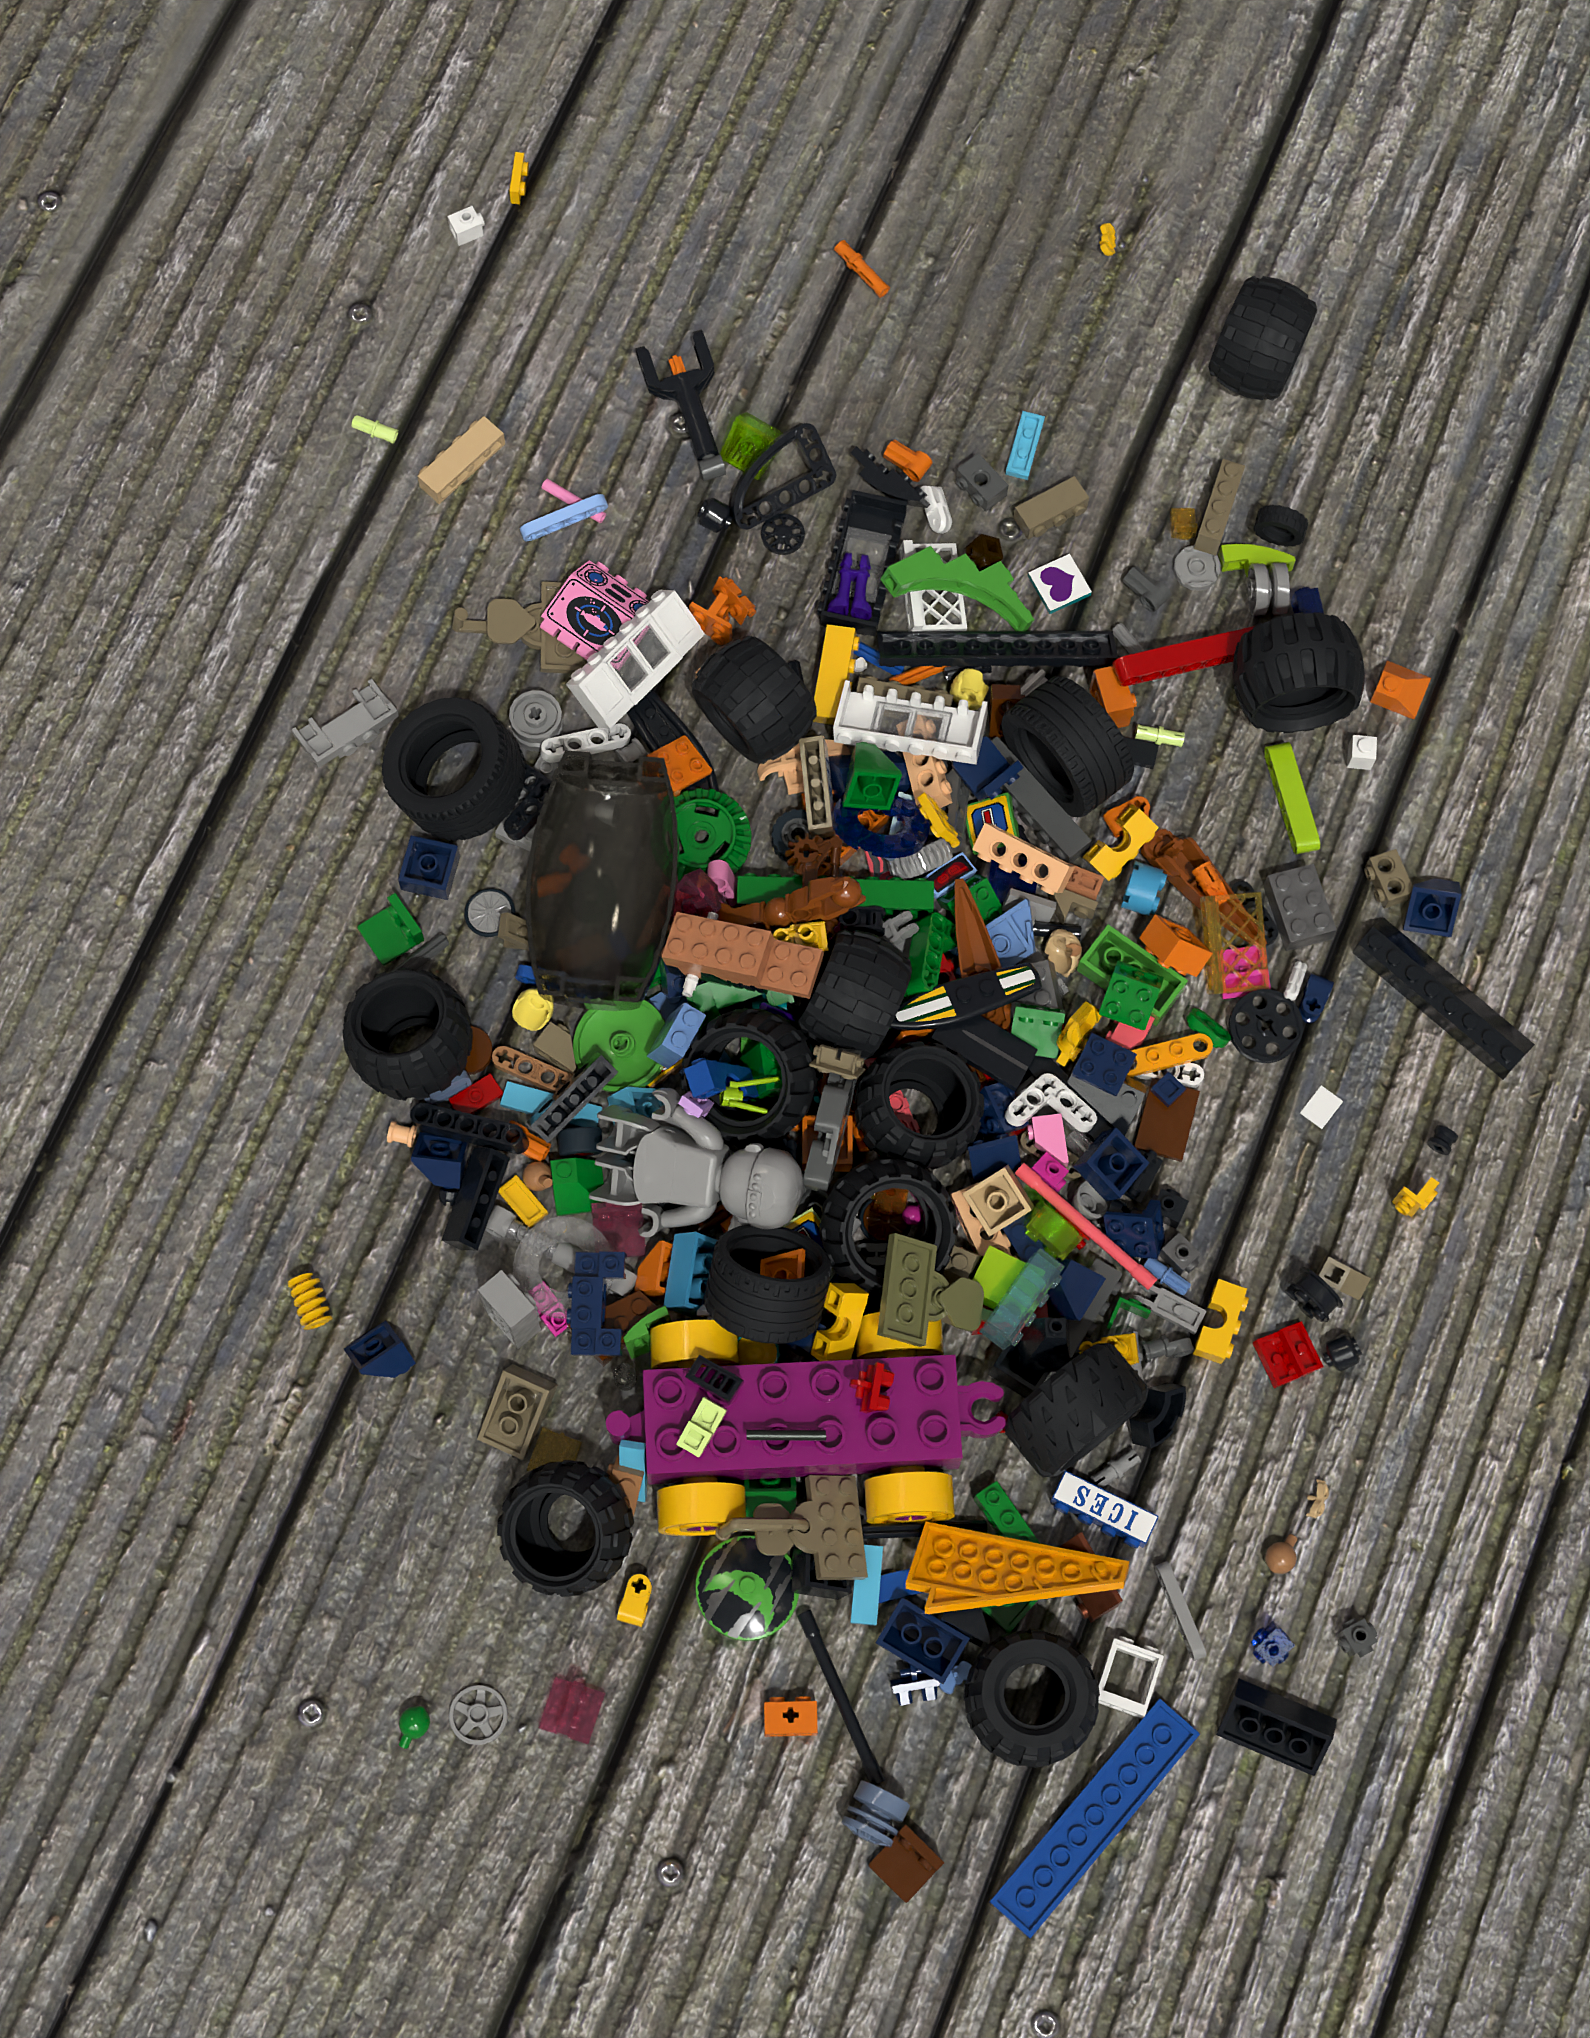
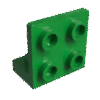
M975 874L965 881L985 926L1005 913V911H1002V905L987 877ZM954 888L938 898L937 901L941 908L951 912L955 920Z
M396 893L387 897L389 907L357 927L383 966L424 941L422 930Z
M1117 961L1099 1010V1015L1140 1030H1145L1164 977Z
M1015 1002L1011 1034L1038 1049L1035 1056L1057 1058L1059 1048L1056 1041L1062 1032L1065 1009Z

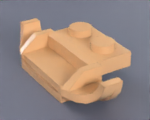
M825 739L828 747V757L851 755L846 745L836 743L834 740ZM799 743L775 760L770 759L766 763L760 764L757 770L759 780L763 781L770 773L777 772L778 777H784L788 795L804 792Z

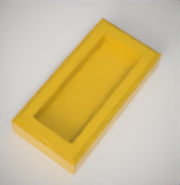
M517 1175L499 1188L498 1194L526 1227L529 1226V1229L548 1215V1211Z

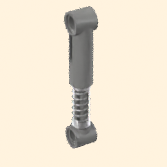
M497 1205L493 1207L485 1229L486 1232L497 1238L505 1239L508 1237L512 1240L516 1239V1242L521 1241L522 1245L527 1244L528 1248L533 1247L535 1251L539 1250L541 1255L545 1253L547 1258L552 1259V1263L574 1274L576 1252H585L564 1240L554 1242L553 1238L550 1240L547 1238V1235L544 1237L541 1235V1232L538 1234L535 1232V1229L532 1231L529 1229V1226L527 1228L524 1227L522 1222L516 1221V1216L513 1213ZM627 1269L624 1271L626 1279H606L607 1292L619 1299L629 1296L636 1284L637 1275Z

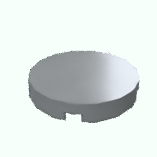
M1195 545L1185 547L1177 555L1174 561L1173 572L1176 580L1183 587L1201 591L1215 584L1220 574L1221 564L1217 555L1194 549Z

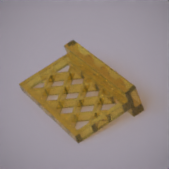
M1261 892L1200 897L1204 945L1213 953L1206 963L1208 994L1270 989ZM1246 898H1255L1256 908L1251 914L1240 906ZM1232 899H1240V901L1236 903ZM1227 900L1235 907L1225 916L1219 911L1218 901ZM1237 909L1247 917L1240 928L1229 920ZM1250 920L1258 927V933L1253 939L1242 931ZM1226 922L1236 930L1229 941L1221 935V928ZM1239 933L1249 941V944L1242 952L1231 944ZM1252 945L1260 950V957L1255 963L1244 955ZM1228 947L1239 955L1231 965L1223 960V953ZM1241 958L1252 966L1244 977L1234 969V966ZM1254 969L1262 975L1263 985L1254 986L1247 980ZM1230 971L1241 979L1235 988H1226L1225 977ZM1243 983H1246L1248 985L1246 987H1240Z

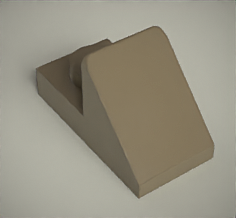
M1064 889L1063 893L1055 892L1054 895H1049V900L1057 902L1055 913L1060 924L1065 923L1069 911L1074 912L1079 918L1093 919L1098 905L1097 901Z
M508 912L501 914L498 937L504 939L503 947L530 951L541 950L543 927Z

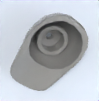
M1085 1181L1076 1190L1072 1199V1206L1088 1220L1102 1217L1108 1211L1112 1200L1106 1202Z

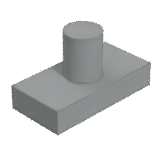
M1010 888L1003 902L1002 911L1007 912L1028 898L1031 906L1033 926L1035 919L1037 922L1049 923L1056 910L1057 902Z

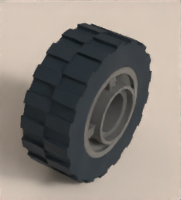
M793 809L790 812L783 813L776 820V824L773 825L771 844L774 847L775 854L782 861L787 862L789 859L785 856V851L789 849V841L795 842L792 835L799 833L804 836L805 833H809L807 813L803 809ZM804 851L803 855L805 858L809 857V851Z

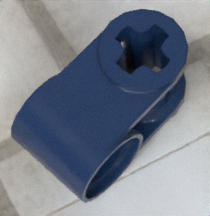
M1313 973L1310 974L1299 1006L1303 1022L1314 1023L1317 1021L1330 996L1334 981Z

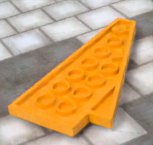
M925 1522L905 1583L906 1589L929 1593L925 1605V1614H934L1123 1589L1129 1571V1561Z

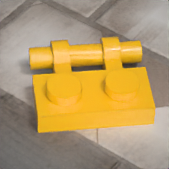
M924 792L917 799L921 804L920 812L932 823L930 826L931 831L937 838L942 837L946 842H949L952 848L957 847L960 844L957 838L958 833L948 823V816L938 806L936 801Z

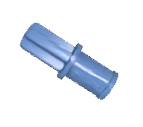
M1148 1258L1143 1265L1160 1280V1284L1165 1283L1180 1295H1185L1190 1289L1191 1284L1176 1274L1172 1267L1168 1268L1157 1259Z

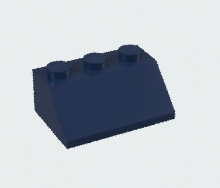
M884 751L883 753L902 772V777L894 796L898 797L899 792H904L905 794L911 786L906 763L897 753ZM852 755L829 757L831 783L836 803L843 802Z
M901 1598L875 1643L941 1684H944L970 1638L931 1614H925L924 1610Z

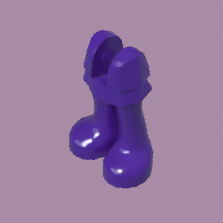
M845 553L840 563L839 590L837 596L829 603L827 612L848 615L852 581L856 582L851 606V616L869 620L872 617V608L866 601L867 580L870 577L869 570L871 569L869 556L862 554L859 562L860 570L851 569L852 553Z

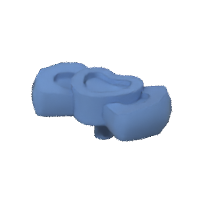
M961 1661L958 1666L951 1670L944 1684L940 1683L939 1688L946 1694H952L955 1686L961 1685L963 1680H967L972 1665L966 1661Z

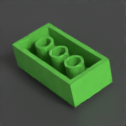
M1108 924L1079 961L1077 971L1105 991H1107L1117 961L1164 977L1151 1016L1155 1018L1153 1025L1157 1027L1184 991L1188 980L1173 969H1167L1160 965L1156 957Z

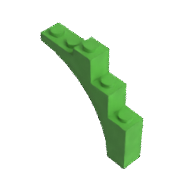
M929 546L887 567L880 579L894 598L914 591L944 590L975 599L993 609L1015 631H1027L1035 620L1031 612L1020 601L1017 593L1011 589L1010 585L1014 578L1001 561L979 572L975 563L970 560L966 553L944 564L940 555Z

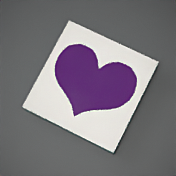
M1070 554L1028 572V578L1049 614L1091 596L1092 591Z

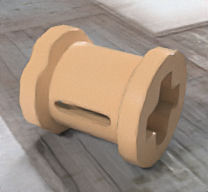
M391 1121L387 1142L404 1143L412 1148L416 1139L417 1126L406 1127L398 1125L396 1121Z

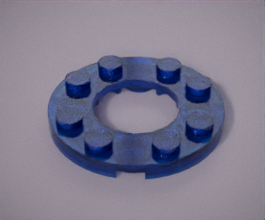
M894 796L890 810H881L885 815L897 816V820L902 821L904 829L894 835L873 833L860 824L859 814H863V811L873 810L876 813L880 809L843 807V797L834 807L832 826L839 838L856 850L861 847L865 851L872 852V856L881 858L907 857L919 852L927 841L929 834L928 820L922 815L914 802L899 796Z

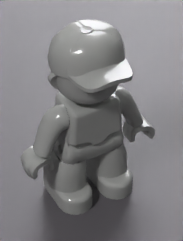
M659 1088L652 1092L656 1099L664 1103L665 1110L658 1109L654 1111L651 1118L633 1113L630 1108L619 1105H610L597 1113V1118L613 1121L615 1125L611 1135L596 1145V1149L607 1151L608 1153L597 1158L595 1165L610 1168V1173L604 1185L589 1194V1199L621 1206L648 1203L642 1207L641 1213L650 1215L653 1223L648 1222L637 1231L640 1236L651 1237L663 1228L701 1223L710 1218L716 1209L717 1202L720 1200L725 1209L737 1217L741 1225L750 1224L760 1229H775L784 1226L792 1220L802 1198L804 1178L801 1168L788 1151L770 1147L764 1149L759 1143H751L746 1148L740 1149L729 1156L730 1149L728 1145L724 1144L721 1132L705 1118H697L694 1115L687 1114L684 1108L678 1104L681 1099L680 1095L671 1088ZM672 1116V1120L688 1134L674 1127L661 1126L653 1119L665 1120ZM629 1153L635 1154L634 1162L628 1161L624 1155ZM650 1203H673L683 1206L664 1211L661 1207Z

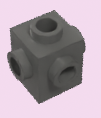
M1353 1618L1342 1624L1344 1630L1339 1632L1337 1636L1339 1638L1338 1643L1344 1653H1347L1349 1657L1358 1654L1361 1658L1374 1651L1372 1645L1378 1642L1375 1638L1377 1637V1632L1370 1622L1367 1623L1365 1618L1357 1622L1356 1618ZM1356 1632H1359L1363 1641H1359L1356 1638Z

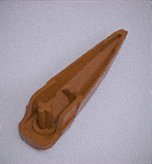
M1159 829L1155 832V836L1151 841L1144 843L1140 847L1141 854L1153 867L1163 869V873L1167 874L1166 879L1210 918L1259 949L1267 944L1264 935L1213 863L1212 866L1223 881L1229 900L1215 907L1204 894L1192 871L1211 860L1208 856H1205L1193 838H1179L1166 829Z
M963 878L955 879V925L961 978L1002 968L988 930ZM1011 1003L980 1016L1007 1031L1010 1025Z

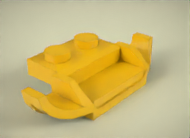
M1085 1001L1070 1017L1057 1038V1046L1062 1052L1056 1062L1064 1067L1070 1060L1074 1062L1079 1054L1083 1052L1088 1041L1086 1038L1102 1017L1099 1015V1009L1092 1003Z

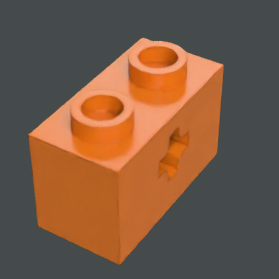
M771 1697L769 1702H764L765 1737L817 1736V1701H811V1697H795V1701L785 1702V1697ZM788 1710H793V1714L798 1715V1718H794L793 1723H788V1718H783V1715H786Z

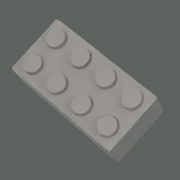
M501 1270L480 1287L478 1292L485 1313L512 1344L519 1349L541 1331L539 1324L541 1319L537 1312V1303L528 1292L523 1294L516 1278L511 1273L506 1275Z

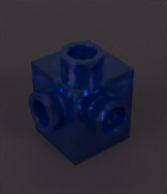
M1274 1621L1266 1628L1262 1627L1257 1630L1251 1641L1255 1649L1252 1652L1262 1664L1267 1661L1272 1667L1277 1663H1283L1288 1658L1289 1651L1295 1646L1291 1638Z

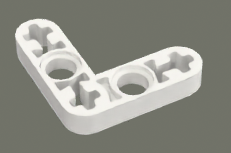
M1049 1073L1041 1075L1011 1102L1005 1111L1007 1122L1016 1127L1025 1124L1046 1103L1059 1114L1061 1113L1062 1117L1080 1132L1090 1131L1097 1121L1096 1113L1062 1081ZM1044 1085H1051V1087H1048L1044 1091V1093L1041 1091ZM1032 1095L1036 1097L1038 1104H1031L1027 1100V1096ZM1060 1099H1068L1072 1107L1063 1106ZM1021 1107L1024 1109L1021 1115H1014ZM1085 1117L1088 1121L1083 1122L1081 1119Z

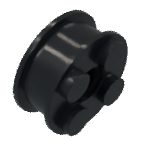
M1301 1267V1274L1293 1282L1288 1281L1286 1283L1287 1289L1285 1293L1292 1300H1297L1303 1306L1301 1308L1302 1312L1310 1319L1315 1317L1320 1322H1328V1315L1336 1307L1341 1308L1343 1302L1321 1277L1310 1269Z

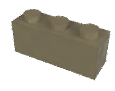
M1073 476L1016 506L1013 518L1027 540L1034 536L1040 537L1047 529L1053 526H1061L1068 518L1083 514L1087 509L1089 496L1076 477Z

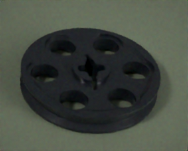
M1260 989L1246 994L1236 1003L1229 1017L1228 1029L1233 1045L1243 1056L1258 1063H1274L1290 1055L1300 1043L1303 1034V1019L1297 1005L1289 998L1286 999L1283 993L1271 989ZM1254 997H1263L1266 1001L1265 1008L1257 1009L1253 1004ZM1283 1003L1289 1007V1014L1287 1016L1278 1014L1276 1010L1278 1004ZM1238 1013H1245L1248 1016L1249 1022L1247 1025L1242 1026L1237 1023L1236 1015ZM1261 1021L1263 1023H1266L1267 1021L1270 1022L1271 1025L1269 1026V1029L1271 1031H1263L1261 1029ZM1285 1027H1291L1295 1030L1296 1036L1294 1039L1288 1040L1284 1037L1283 1029ZM1245 1036H1250L1254 1039L1255 1047L1253 1049H1246L1243 1046L1242 1039ZM1273 1043L1278 1047L1279 1052L1276 1056L1267 1054V1044Z

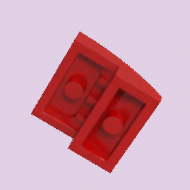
M1302 1321L1284 1327L1278 1332L1253 1342L1274 1389L1324 1367Z

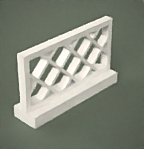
M903 540L898 550L899 561L929 546L936 553L950 551L951 559L949 561L958 557L956 543L913 544L912 540ZM935 590L914 591L904 594L908 631H966L967 622L963 595L951 592L957 597V602L952 605L943 598L948 591H943L941 595ZM926 591L936 599L931 606L922 600V595ZM938 602L949 609L944 616L933 609ZM952 612L960 619V624H951L946 618ZM928 613L939 620L936 625H926L925 616Z

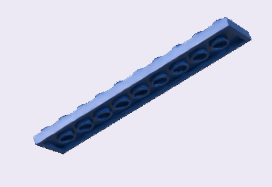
M1158 1699L989 1903L1031 1939L1200 1733L1165 1702Z

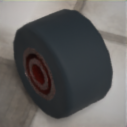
M599 1127L567 1128L557 1134L559 1155L561 1157H585L603 1153L602 1150L596 1149V1145L602 1141V1130Z

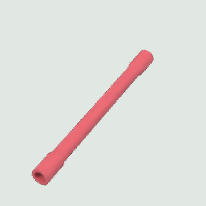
M1023 1163L1014 1173L1123 1266L1147 1290L1158 1280L1151 1272L1131 1258L1045 1183L1027 1164Z

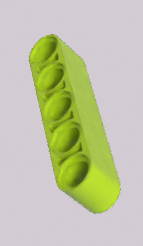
M1290 742L1266 746L1264 748L1265 760L1294 854L1298 855L1319 850L1320 839Z

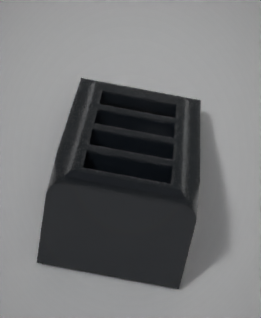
M701 1355L697 1357L685 1378L728 1405L731 1404L744 1383L743 1379ZM703 1364L706 1368L700 1378H698L695 1374ZM710 1370H713L715 1372L708 1383L704 1380ZM719 1375H721L724 1378L720 1382L719 1386L716 1388L713 1385L719 1377ZM729 1380L732 1384L727 1392L724 1393L722 1389Z

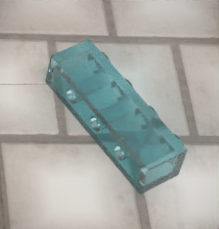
M1038 1249L1031 1255L979 1332L1002 1350H1005L1010 1345L1016 1346L1024 1335L1021 1333L1023 1327H1028L1037 1316L1033 1312L1037 1307L1041 1308L1050 1297L1047 1294L1050 1288L1054 1289L1061 1281L1062 1276L1060 1273L1065 1266L1043 1249Z

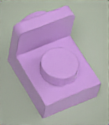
M691 1091L681 1097L678 1104L684 1108L687 1114L694 1115L697 1118H705L714 1102L708 1098L705 1100L693 1098Z

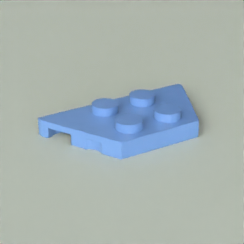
M1028 898L986 925L1002 968L1017 965L1036 952L1031 906ZM957 947L950 950L953 955L958 956Z

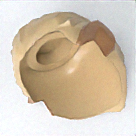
M1057 929L1051 933L1043 951L1048 955L1047 960L1054 963L1056 972L1062 974L1065 978L1075 971L1082 957V947L1078 938L1073 933L1063 929Z

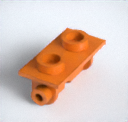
M720 576L712 593L716 598L720 592L729 597V613L742 625L747 615L749 617L755 615V605L745 595L740 598L738 597L742 591L732 579Z

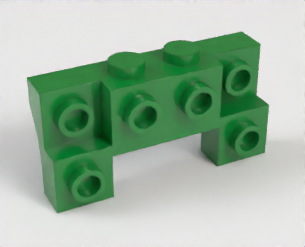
M702 981L696 985L692 997H687L690 1006L706 1015L699 1028L700 1030L712 1019L721 1015L719 1009L762 995V993L756 990L753 992L745 988L738 989L734 986L729 987ZM770 990L766 994L769 1005L774 1007L786 1002H795L793 995Z

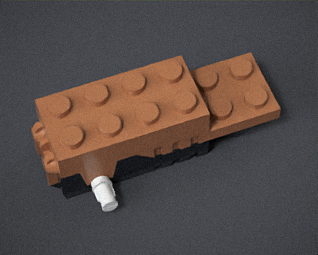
M676 912L661 956L671 974L686 977L682 992L684 996L692 997L698 981L701 980L729 987L734 986L738 989L745 988L753 992L756 990L762 994H767L768 990L810 999L824 956L822 949L775 940L771 931L717 920L718 914L714 912H709L707 918Z

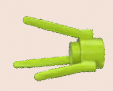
M767 1077L740 1082L729 1081V1086H726V1090L720 1092V1106L737 1107L766 1114L768 1112L767 1109L742 1103L743 1091L739 1090L738 1087L777 1082L780 1080V1077Z

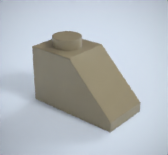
M550 1021L533 1044L534 1052L560 1070L574 1075L577 1070L571 1035L569 1034L570 1031L565 1026L559 1023L556 1026Z

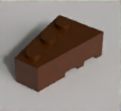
M639 1290L606 1306L605 1329L623 1330V1336L621 1337L622 1350L626 1346L623 1338L627 1332L642 1318L658 1308ZM569 1324L567 1325L568 1331L572 1335V1328H570ZM615 1356L593 1357L605 1367Z

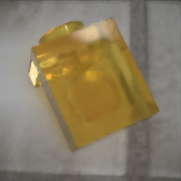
M1171 508V538H1178L1180 540L1195 538L1197 532L1195 508Z

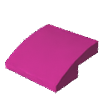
M1255 946L1213 951L1222 999L1244 997L1255 990L1271 989L1263 947L1259 949Z

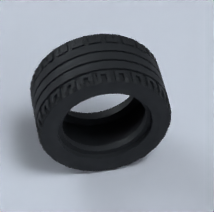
M1062 676L1051 677L1004 713L1001 725L1009 750L1069 816L1077 818L1086 816L1131 781L1134 773V763L1123 735L1098 701L1073 680Z
M450 697L423 704L409 713L398 724L390 736L384 751L382 775L384 787L388 791V795L422 830L439 839L457 841L471 839L488 832L510 814L518 802L524 787L526 765L523 752L516 739L486 707L470 699ZM468 742L481 743V760L477 771L468 783L448 795L428 796L427 780L430 770L437 759L456 745Z

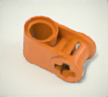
M1142 796L1134 797L1122 805L1110 809L1103 815L1104 821L1115 838L1123 836V830L1116 821L1131 804L1140 810L1143 809V812L1149 817L1150 804L1146 798Z

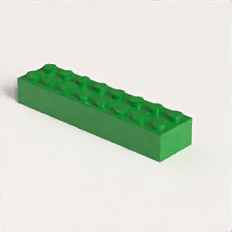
M752 873L738 876L737 908L752 903H761L762 901H765L767 904L768 901L775 897L785 898V894H791L793 891L802 888L803 876L782 877L778 874H770L767 877H760ZM820 875L818 876V879L827 878L829 876ZM878 877L855 879L860 884L862 894L866 896V901L856 907H883L886 910L883 923L905 911H910L913 918L908 924H912L932 914L934 911V881H928L925 878L906 881L899 877L890 878L889 880H880ZM847 919L845 923H854L856 920Z

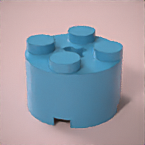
M1135 861L1133 868L1136 869H1133L1132 874H1130L1123 900L1127 902L1123 901L1121 908L1149 916L1150 913L1154 914L1157 910L1160 897L1156 895L1158 890L1161 891L1164 887L1167 874L1163 873V869Z

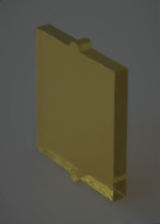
M542 1428L526 1470L530 1472L549 1462L575 1461L582 1442L565 1436L563 1432L559 1434Z

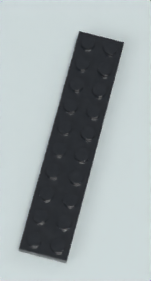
M877 631L879 666L1108 667L1113 666L1112 663L1118 659L1113 631Z

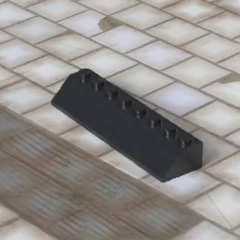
M1385 918L1373 926L1354 949V955L1502 1080L1535 1045Z

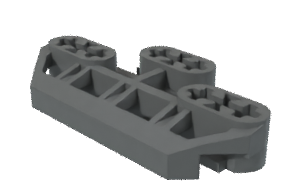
M836 1047V1049H838L837 1058L841 1057V1052L843 1050L859 1054L860 1056L862 1054V1050H850ZM829 1073L827 1085L824 1086L814 1126V1131H819L817 1140L813 1139L803 1177V1185L806 1189L828 1191L829 1185L833 1180L857 1079H845L839 1074Z

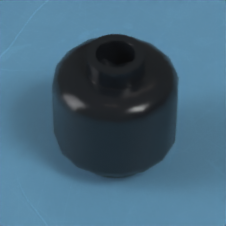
M711 498L709 501L704 500L697 513L699 524L714 533L720 532L722 528L727 530L733 519L729 515L731 512L730 506L716 498Z
M1347 1334L1339 1335L1327 1341L1325 1344L1327 1352L1322 1353L1328 1366L1334 1365L1338 1371H1343L1358 1364L1360 1361L1359 1356L1362 1355L1354 1336L1349 1337Z

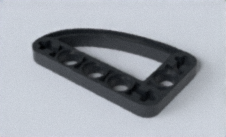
M800 423L792 427L767 445L747 466L734 489L731 501V515L734 524L738 528L751 529L831 486L835 482L836 471L814 425ZM803 428L806 430H810V433L807 434V437L809 441H815V444H810L807 447H805V445L809 444L807 438L801 437V434L803 433ZM793 440H796L809 471L743 506L747 489L759 470L777 452ZM813 448L819 449L821 454L820 458L815 462L810 459V451ZM822 471L829 472L827 481L821 479L815 482L813 479L821 477L823 475ZM803 480H808L810 483V489L807 493H802L799 488ZM786 490L790 493V500L788 503L783 504L779 496L782 491ZM767 501L770 504V511L763 515L759 507L762 502ZM743 513L745 515L756 514V516H751L747 519V524L740 522L743 518Z

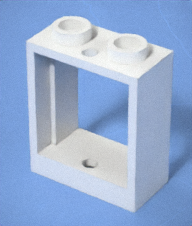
M1119 1636V1639L1114 1638L1111 1641L1098 1681L1100 1692L1099 1704L1142 1719L1146 1715L1164 1656L1158 1654L1159 1650L1147 1645L1140 1648L1133 1645V1640ZM1116 1650L1152 1663L1140 1703L1104 1691Z

